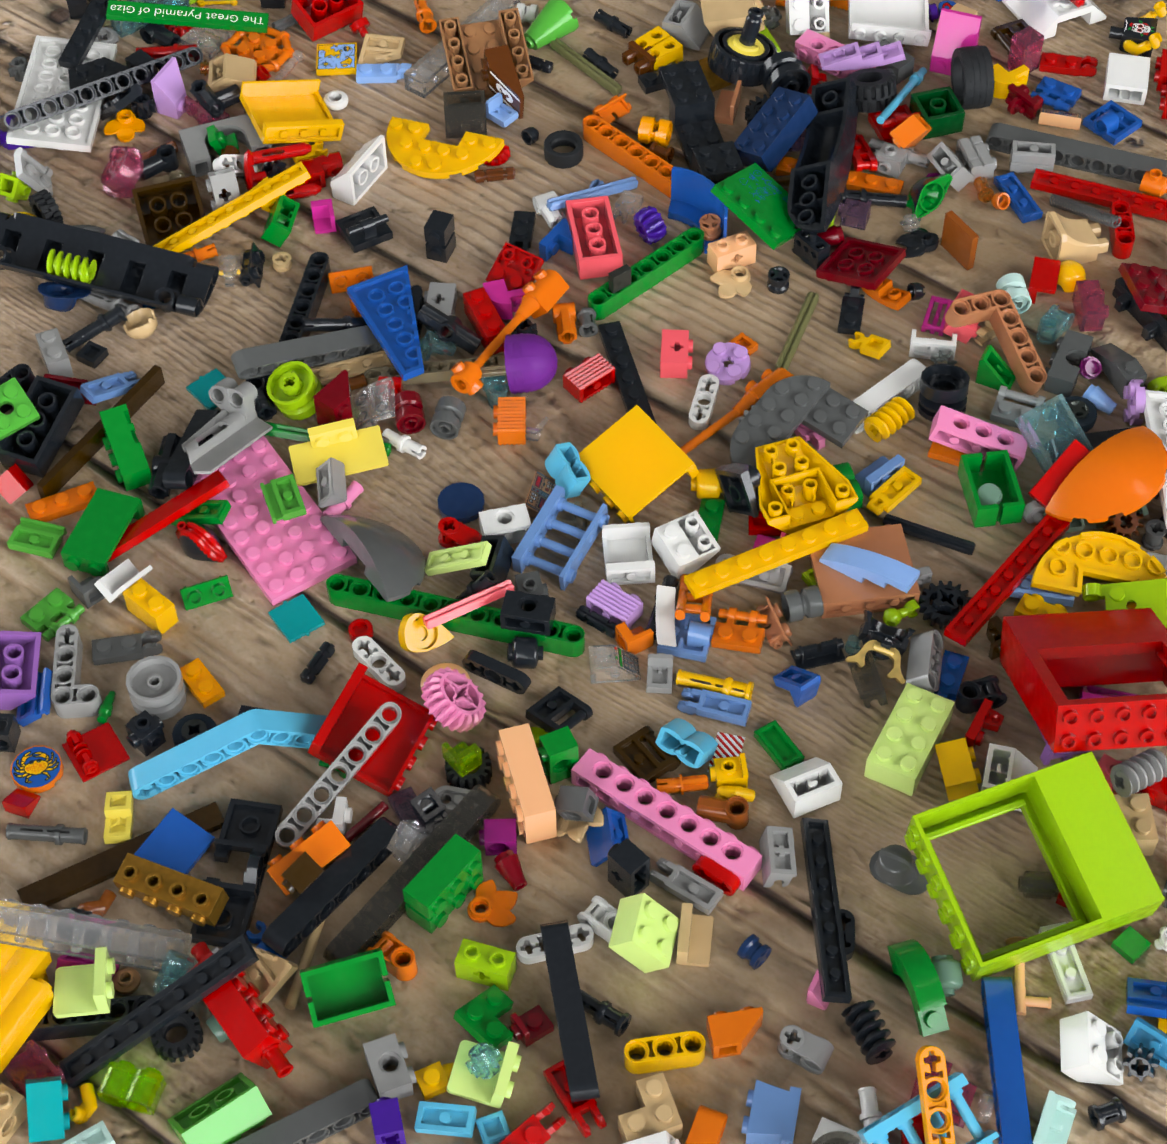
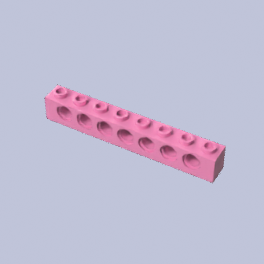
M589 748L571 769V783L573 785L589 787L599 797L600 802L613 810L625 814L627 819L694 861L703 855L722 865L740 879V890L744 891L761 870L763 855L756 848L740 842L732 833L719 829L711 820L698 816L690 807L677 803L669 794L653 788L645 779H639L632 775L624 766H618L611 762L603 753H597ZM642 802H648V803H650V804L644 805V804H641V803H642ZM668 815V816H671V817H670V818H664V817H662V816ZM684 829H691L693 831L687 832ZM711 842L715 845H707L705 843ZM728 856H735L737 858L729 859Z

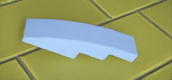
M831 543L819 559V562L860 583L867 579L883 588L889 584L905 593H908L920 575V570L898 560L869 550L837 543Z

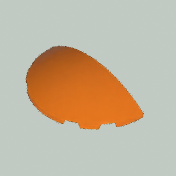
M1145 426L1130 428L1110 437L1085 456L1069 473L1051 498L1045 513L1068 522H1072L1073 518L1086 519L1088 523H1100L1108 521L1109 516L1123 513L1126 516L1142 508L1158 494L1166 481L1167 451L1162 440Z

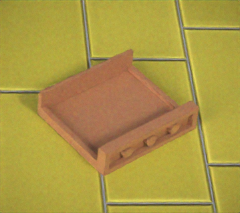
M901 524L869 527L867 532L837 543L876 552L913 567ZM828 547L809 554L815 582L823 601L824 612L821 619L864 614V610L875 613L883 612L887 608L900 609L913 599L919 604L920 590L917 580L908 593L889 584L883 588L867 579L860 583L819 562L820 557Z

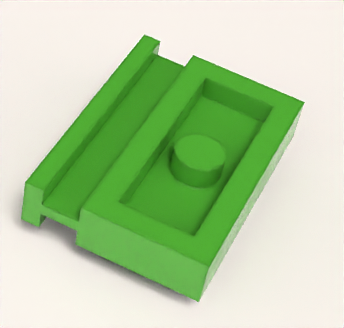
M293 474L270 480V483L265 485L260 483L273 524H276L278 520L283 519L286 521L307 514Z
M21 517L20 524L15 527L7 541L8 548L53 559L62 543L63 536L67 534L66 528Z

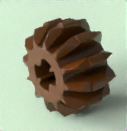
M1137 511L1126 516L1123 513L1109 516L1108 523L1102 527L1103 529H1110L1108 533L1121 535L1132 540V534L1135 536L1140 535L1136 528L1144 527L1143 523L1138 522V519H1142L1144 515L1137 513ZM1121 517H1126L1125 520H1124V522L1126 523L1125 526H1122V525H1121V524H1122V521L1120 520Z

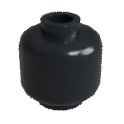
M515 636L512 642H508L507 662H511L514 668L534 669L538 664V660L543 661V646L538 644L536 637Z

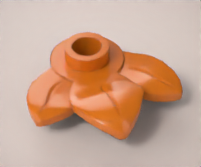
M492 879L485 881L477 887L475 898L468 904V916L471 920L478 923L488 922L495 927L509 926L516 921V917L511 910L517 902L518 893L513 891H497L495 882ZM478 909H484V910H485V912H482V913H478V912H476V911H477Z

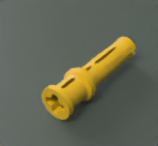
M682 669L678 670L676 677L677 685L680 684L699 690L705 689L751 700L754 689V682L751 681L744 683L733 680V677L721 679ZM692 679L709 682L711 685L694 682ZM734 689L744 690V692L734 691Z

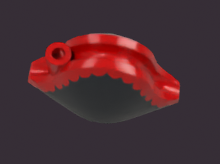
M180 521L177 524L178 529L175 533L183 551L188 557L200 561L223 563L227 558L225 550L213 530L194 522H187L186 524L184 521Z

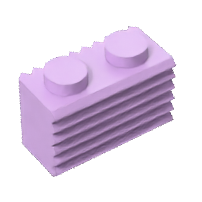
M602 579L598 586L586 597V607L591 609L590 612L595 611L610 620L609 623L620 624L625 622L630 629L643 615V602L635 594L624 592L614 582L609 583Z

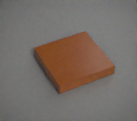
M951 210L945 213L940 245L966 270L972 269L979 236Z

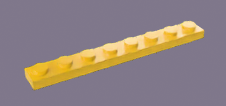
M300 161L153 246L181 253L184 250L190 249L201 240L211 237L212 234L222 228L230 226L236 220L246 217L257 208L265 206L278 196L284 195L297 185H302L311 176Z
M855 508L685 575L684 583L696 600L829 547L831 543H839L867 532L869 525L859 510Z

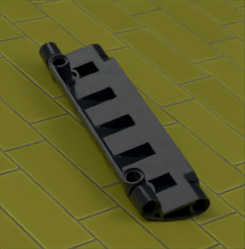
M0 212V257L3 256L0 259V270L6 269L160 308L164 312H175L195 318L198 317L208 303L218 279V266L197 262L195 258L186 254L15 212L13 215ZM55 249L56 256L59 251H63L64 258L68 253H72V260H74L76 255H80L81 262L84 257H88L89 264L95 259L97 270L92 282L87 284L48 274L46 263L49 251ZM171 297L169 302L162 303L163 299Z

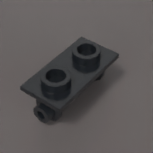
M254 242L251 245V249L243 253V269L241 270L239 281L242 286L247 287L255 283L260 288L265 255Z
M837 637L819 644L803 647L797 646V649L790 650L796 667L804 670L845 661L846 659L842 648H844L842 638L837 639Z

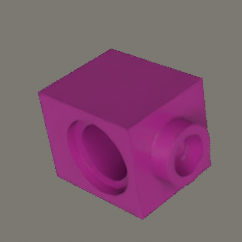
M516 818L484 819V830H479V845L485 846V856L499 855L506 850H512L514 854H517Z

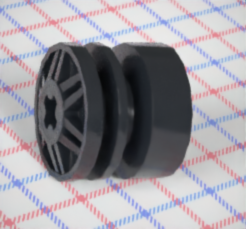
M934 364L926 367L922 371L918 402L920 415L932 422L941 405L965 414L970 381L968 373L952 364Z

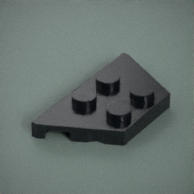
M106 57L98 58L68 69L69 87L73 89L130 69V67ZM136 72V78L141 80L140 73ZM118 78V84L123 87V81ZM100 84V91L105 93V87ZM81 91L82 98L86 100V92Z

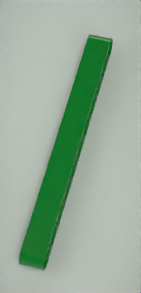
M334 574L326 581L328 598L331 604L402 620L405 615L410 613L427 615L459 601L458 599L412 590L404 598L386 602L369 580ZM486 605L441 624L449 631L504 643L512 642L515 636L536 637L538 644L543 646V651L568 657H578L585 651V632L578 625L554 620L550 636L501 629V609Z

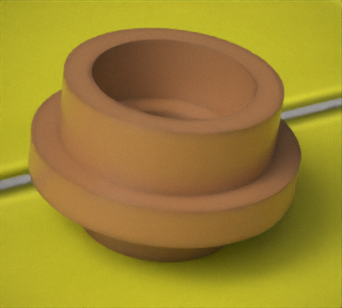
M126 967L118 970L113 976L112 981L114 989L118 993L129 995L138 989L141 978L137 970ZM131 977L128 982H122L123 979Z

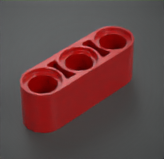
M1116 200L1111 205L1110 214L1120 216L1121 224L1115 229L1110 226L1108 228L1112 254L1114 257L1123 260L1131 256L1135 242V231L1130 204L1124 200Z

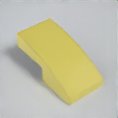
M132 790L106 792L105 844L124 843L132 839Z

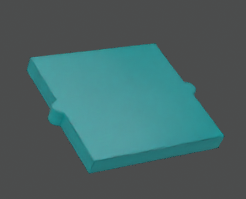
M215 368L206 375L199 376V379L188 385L186 389L207 409H215L218 406L211 401L209 390L226 377Z
M304 594L288 602L284 601L282 605L268 612L270 618L289 643L305 635L309 636L310 632L325 625L324 620Z

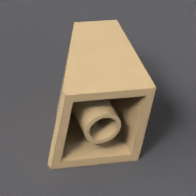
M700 0L704 24L713 37L723 28H743L748 10L751 7L760 9L763 7L762 0ZM764 14V16H763V18H762V23H761L759 32L765 29V25H764V20H766L765 14Z

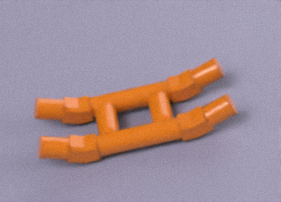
M682 574L680 576L675 618L683 620L686 613L700 614V620L708 622L711 616L713 593L695 600L692 594L688 593L689 589L684 583V576L687 574ZM687 602H688V603H701L702 605H700V604H687Z

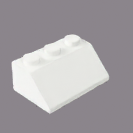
M379 135L365 143L359 151H356L353 158L343 166V169L332 178L330 186L333 198L354 206L388 168L385 138L383 135Z

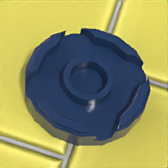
M465 482L451 484L440 492L437 499L439 513L443 518L453 517L463 524L478 519L479 512L484 511V494L473 484Z

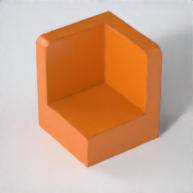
M622 622L615 626V640L622 650L635 655L654 646V632L651 628L645 631L642 626L630 630L625 622Z

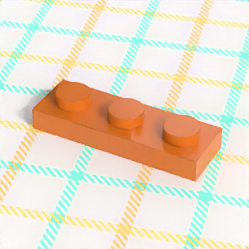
M92 481L27 503L25 506L30 519L49 522L86 509L97 489Z

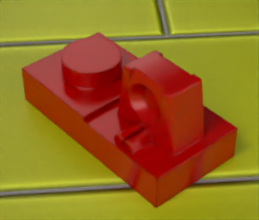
M985 698L964 737L968 747L973 746L974 749L976 745L981 746L986 732L982 731L983 728L994 732L999 731L1004 716L992 709L993 701Z

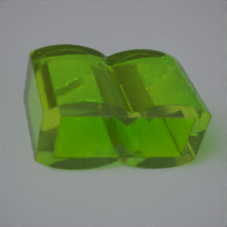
M120 1060L119 1062L109 1063L97 1094L100 1101L106 1104L128 1108L147 1115H154L166 1082L162 1073L155 1068L136 1069L135 1065L131 1062Z

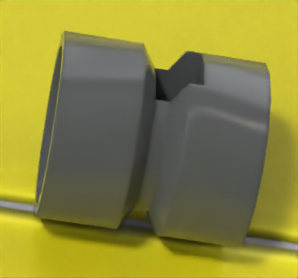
M443 396L438 400L430 423V430L435 436L445 440H451L458 436L466 413L464 402L454 396Z
M817 585L804 587L800 593L796 589L781 593L782 610L788 623L802 621L804 615L807 618L823 615V601Z

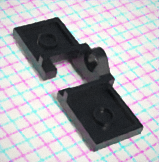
M231 798L220 836L214 842L216 847L214 860L228 863L231 851L246 852L250 854L247 871L244 872L242 885L221 882L219 878L207 877L206 880L203 879L205 882L223 888L229 899L215 927L208 924L199 926L193 923L189 934L191 943L206 942L207 945L225 947L242 934L246 936L275 841V832L283 813L282 805Z

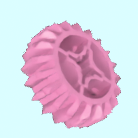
M446 667L445 669L440 668L426 678L421 688L423 692L421 697L425 700L424 706L430 710L428 714H432L435 717V721L441 722L443 728L448 726L451 732L456 730L461 733L472 730L482 721L481 719L486 712L484 707L486 702L482 699L483 693L478 691L479 686H475L472 683V679L469 680L465 673L460 674L456 668L451 670L449 667Z

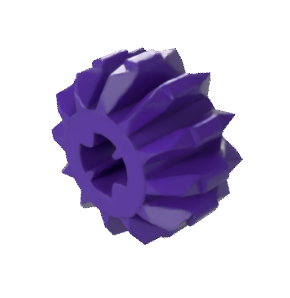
M651 206L644 207L633 216L636 231L645 243H657L667 235V226L664 224L661 213H658L656 208Z

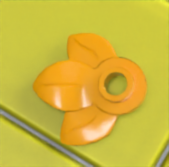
M123 109L117 113L114 120L109 121L105 125L104 134H116L120 142L126 143L134 138L135 132L145 131V123L143 120L136 118L131 110Z

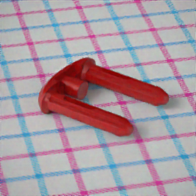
M298 143L254 152L248 149L244 153L243 173L247 191L267 177L265 171L255 172L254 164L304 156L312 151L311 145ZM310 183L296 186L285 194L292 193L286 195V197L294 200L315 196L321 192L322 188L319 184Z

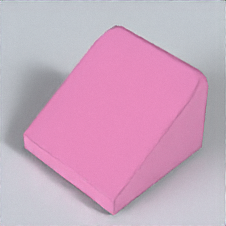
M817 969L808 988L806 1001L807 1004L826 1010L830 1002H822L819 971Z

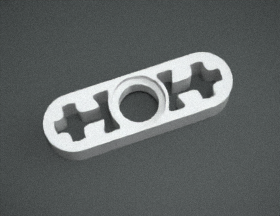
M223 154L214 159L213 169L214 171L226 169V166L223 165L229 164L227 168L232 167L236 176H244L243 170L237 166V161L243 166L244 155ZM264 163L254 164L257 165L253 166L254 171H262V166Z
M706 374L699 379L690 408L688 422L689 426L694 430H704L709 426L719 392V379L715 375ZM708 384H711L709 391H706ZM706 399L710 403L707 405H701L698 403V401ZM699 413H702V418L697 420Z
M368 636L356 638L352 643L354 657L361 664L367 666V670L380 683L396 692L403 690L406 686L404 670L372 638ZM360 647L368 648L370 654L369 657L368 653L364 649L360 650ZM377 660L386 662L381 668H375L372 665ZM389 671H390V675H391L394 679H398V678H399V681H397V682H396L395 680H391V681H390V676H389V674H388Z
M585 923L569 926L573 953L589 950L594 943L593 929ZM541 933L522 937L517 942L516 953L520 962L534 964L546 961L545 952H541V947L539 946V943L543 942ZM582 933L586 940L581 941L578 938V934ZM526 946H530L532 954H527L525 951Z

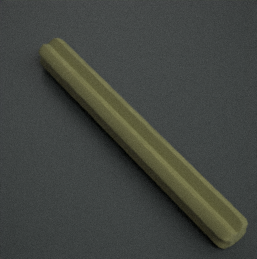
M556 38L554 41H551V48L613 95L621 94L622 85L560 39Z
M811 291L807 294L776 362L775 370L779 367L788 370L819 301L818 293Z

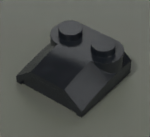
M731 463L716 468L715 472L728 511L730 513L735 512L753 516V518L759 516V499L756 487L760 485L761 475L758 469L741 463Z

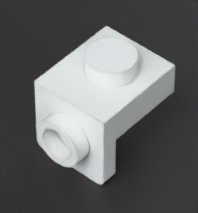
M336 796L332 819L317 818L316 825L322 820L325 823L332 820L344 835L347 823L352 822L353 815L352 808L348 807L347 797Z

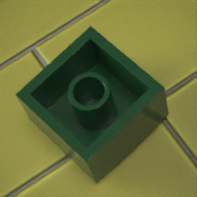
M950 86L911 94L910 111L912 113L920 112L921 117L933 128L923 140L962 132L965 111Z

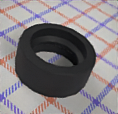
M567 130L551 133L544 141L545 160L549 165L561 169L578 165L583 158L582 138L578 134ZM559 146L574 148L573 151L568 153H559L553 149Z

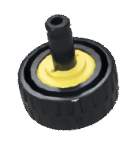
M751 7L748 10L743 28L727 27L719 30L714 35L707 61L710 69L719 78L735 85L738 80H741L744 87L762 85L760 81L761 67L769 57L778 53L774 43L759 33L764 16L762 9Z

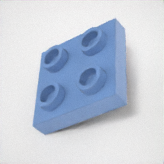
M686 613L683 620L675 618L677 646L658 644L657 653L670 654L675 657L705 663L717 618L710 616L708 622H702L700 614Z

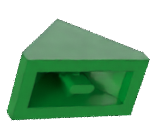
M987 345L979 360L975 383L999 390L1000 386L1003 385L1007 386L1010 390L1016 379L1013 371L992 345Z

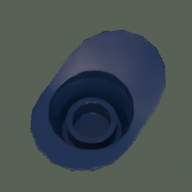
M57 282L41 283L37 288L39 293L43 295L45 307L59 312L70 311L75 307L77 299L91 294L89 290Z

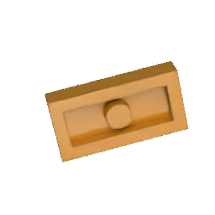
M199 658L180 668L184 684L203 708L226 696L224 689Z

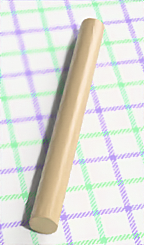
M325 920L308 936L298 965L299 968L296 971L285 1003V1008L289 1010H295L303 987L299 970L310 967Z

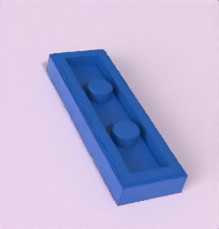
M1014 172L994 177L993 183L1000 192L1007 193L1010 196V206L1023 224L1042 218V210Z

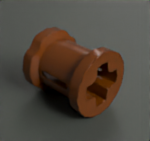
M654 141L649 148L651 152L669 164L674 158L675 150L673 147L667 148Z

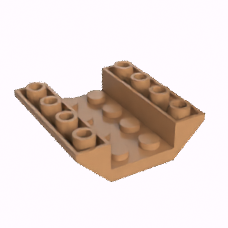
M518 8L498 11V19L460 25L459 17L438 20L453 93L472 100L493 97L494 94L489 90L487 82L482 80L481 69L483 68L481 59L484 58L485 49L507 44L521 88L534 81Z

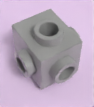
M884 142L880 150L877 149L874 154L878 162L877 172L898 178L906 166L908 150Z

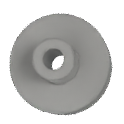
M1036 500L1031 501L1025 506L1022 517L1027 523L1036 522L1038 525L1044 518L1042 513L1045 512V508Z

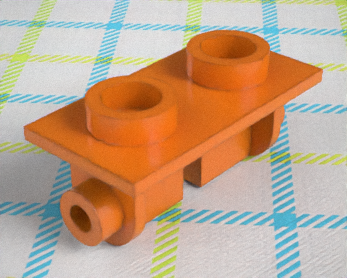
M626 93L621 96L616 95L607 104H600L595 107L592 115L599 116L611 124L616 120L612 115L613 113L619 119L630 113L632 106L624 100L627 95Z
M372 266L328 273L331 293L346 292L347 287L355 285L357 282H363L364 278L371 279L373 275Z

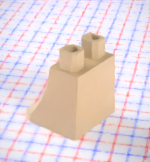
M1054 210L1046 213L1041 241L1051 259L1060 260L1061 262L1073 260L1083 264L1096 261L1098 254L1107 252L1109 247L1106 237L1097 239V237L1101 236L1102 232L1099 223L1089 224L1087 219L1066 218Z

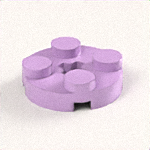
M718 342L714 344L713 349L707 354L705 367L708 374L718 377L720 385H733L735 381L740 378L743 380L749 374L751 361L746 347L737 343ZM725 361H731L733 363L729 364L728 367H724Z
M1132 379L1128 386H1124L1123 397L1127 399V409L1125 408L1123 411V421L1129 422L1130 426H1141L1143 423V419H1139L1140 413H1144L1146 405L1145 387H1140L1143 383L1142 379Z

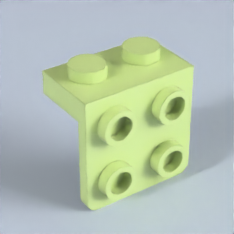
M107 947L95 948L94 964L66 966L56 969L53 1014L56 1018L110 1013L111 999L114 998L115 994L112 974H115L116 966L115 959L109 956Z
M468 1040L461 1041L448 1081L447 1092L500 1109L504 1098L510 1099L515 1082L510 1081L512 1071L517 1073L522 1056L517 1055L520 1044L509 1041L505 1052L498 1050L491 1055L481 1044Z

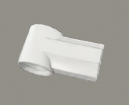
M554 191L532 198L536 213L543 216L550 229H553L563 218H566L561 209L549 211L546 206L548 199L557 197Z

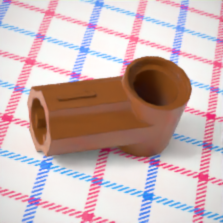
M700 795L696 814L703 819L707 818L711 821L726 823L731 829L741 830L749 823V804L745 798L740 796L723 799Z

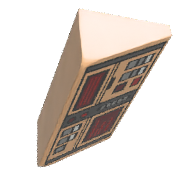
M1041 108L1038 124L1080 130L1082 114Z

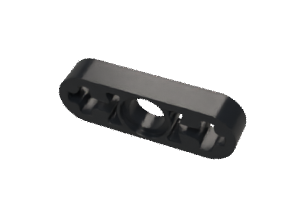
M470 650L462 660L463 666L469 672L514 693L524 694L531 684V679L524 672L476 650Z

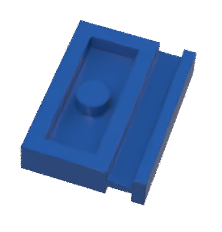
M47 667L43 669L42 673L38 672L36 697L17 707L16 719L18 724L23 727L42 718V714H50L53 671Z
M1127 977L1126 1013L1167 1019V982Z

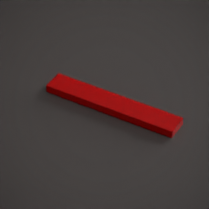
M217 470L129 525L108 563L227 489L230 485L226 478Z

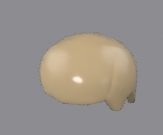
M148 307L140 308L128 314V321L125 322L126 326L123 324L126 335L133 339L149 337L158 326L153 309Z

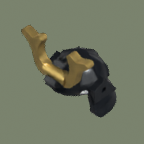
M864 610L865 623L860 626L858 639L862 640L863 647L857 654L848 656L845 661L856 663L862 668L865 666L866 653L878 660L891 659L893 662L892 669L886 675V678H894L900 684L905 683L906 680L902 676L900 669L901 657L907 649L908 638L916 630L911 628L900 629L886 625L872 617L873 612Z

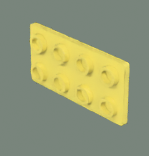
M353 418L307 428L310 441L292 445L288 448L298 486L317 483L316 468L331 457L344 463L345 476L389 465L379 425L356 430Z

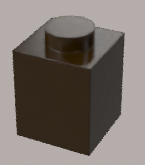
M304 852L281 875L284 879L281 884L292 895L295 892L301 895L324 870Z

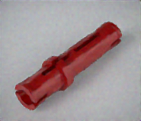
M173 44V46L136 47V51L142 49L152 58L158 59L189 47H197V45Z

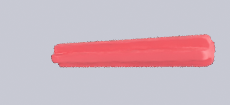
M507 579L423 616L424 625L427 629H432L505 597L506 590L515 591L514 585L510 579Z

